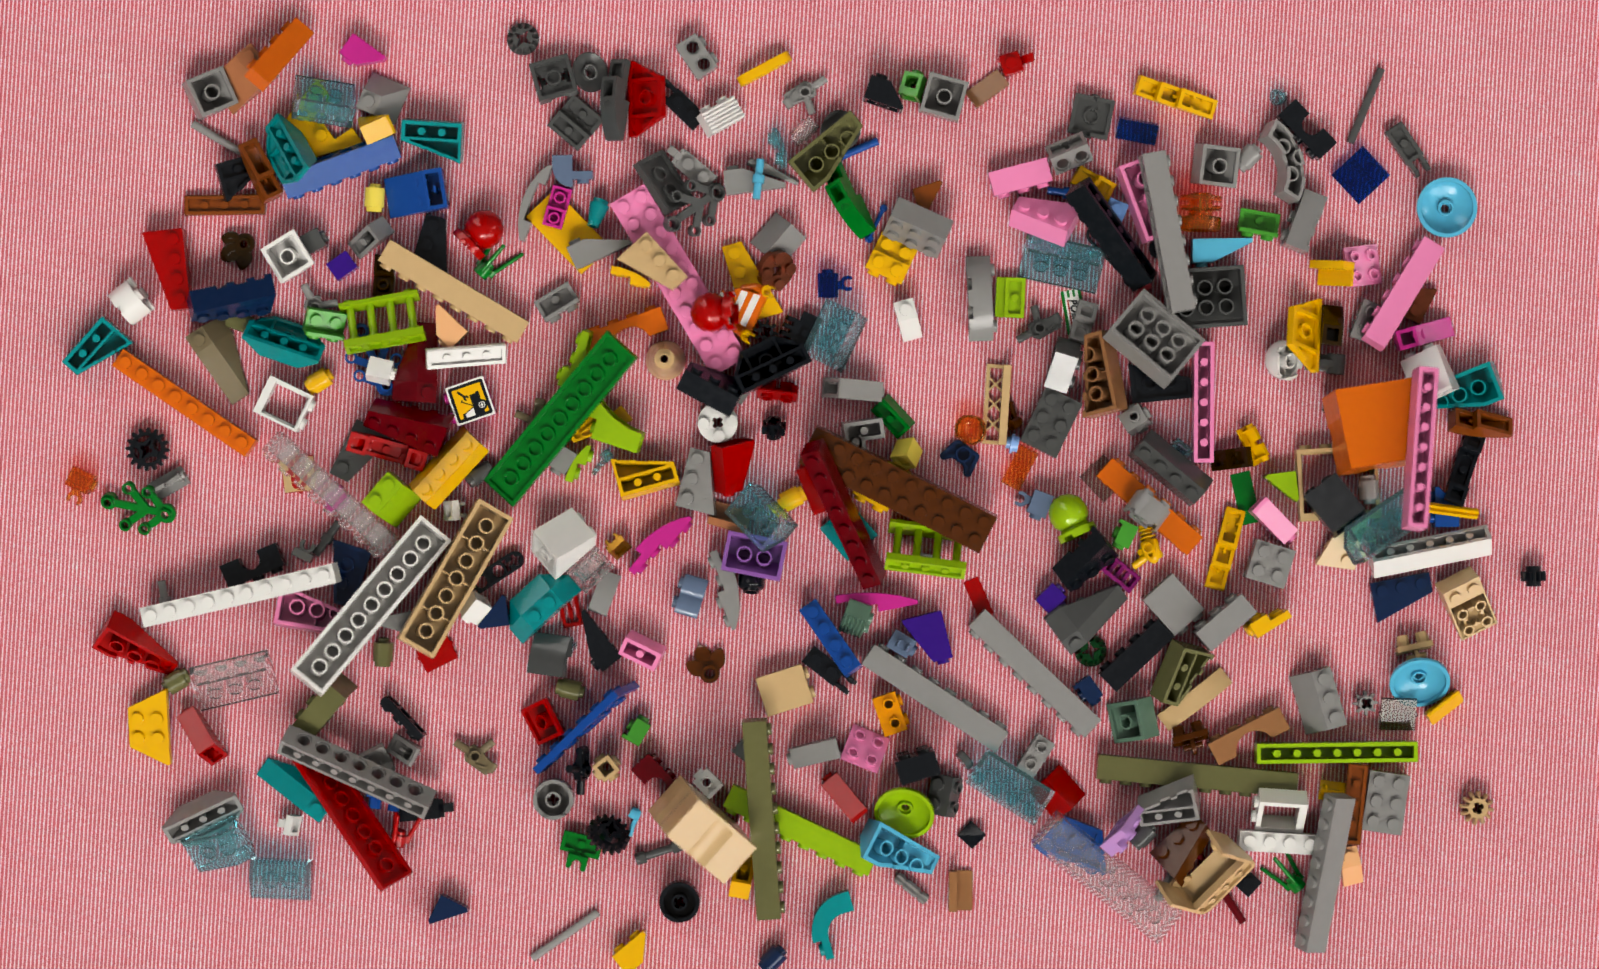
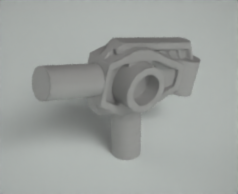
M824 75L812 83L803 81L785 93L784 101L782 102L788 110L796 104L804 102L808 115H813L816 113L812 98L817 95L816 89L828 81Z
M308 283L300 286L306 297L304 303L305 310L307 306L322 309L338 306L337 299L322 301L320 295H313Z

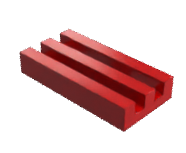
M577 595L574 597L578 622L574 620L570 601L567 607L571 623L567 624L564 607L560 610L563 628L583 625Z

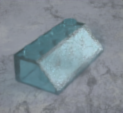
M1027 233L1017 277L1095 294L1103 269L1105 254L1099 247L1067 241L1065 246L1061 247Z
M1404 488L1344 527V549L1353 565L1367 562L1411 532L1410 530H1401Z
M988 749L975 764L965 780L966 784L1033 826L1055 794L1054 790Z

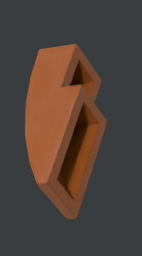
M255 137L238 145L244 166L262 204L264 205L281 197L283 190L275 178V171L257 138Z
M1455 407L1448 413V432L1474 437L1509 438L1513 436V418L1480 409L1471 412Z

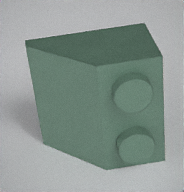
M1152 696L1106 704L1114 744L1145 740L1160 735Z

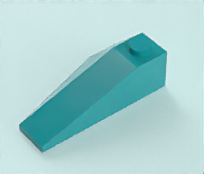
M1494 361L1486 362L1454 375L1460 389L1438 398L1436 409L1488 406L1505 399L1502 382Z
M271 758L266 760L257 775L303 812L320 823L327 815V812L297 767Z

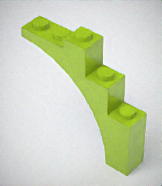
M584 329L581 333H578L575 344H578L576 352H572L569 361L572 365H564L557 372L558 386H562L590 352L594 331ZM603 400L590 415L591 418L597 419L596 422L593 421L590 428V433H592L591 439L633 453L640 452L646 432L634 428L623 421Z

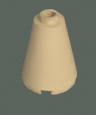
M669 340L659 341L653 344L647 352V369L657 379H674L682 373L685 367L686 358L684 351L675 342ZM662 355L668 356L666 363L661 362Z

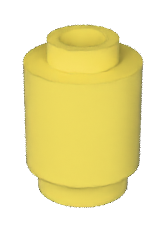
M369 184V187H365L364 207H366V212L382 213L385 203V188H381L382 184Z

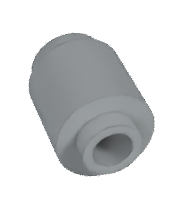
M1247 143L1241 150L1239 169L1243 173L1247 170L1249 171L1262 158L1260 155L1262 150L1256 144L1250 145Z
M1376 475L1359 476V501H1363V504H1376L1375 500L1379 499Z

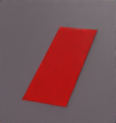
M978 576L963 582L977 616L983 609L993 614L994 612Z

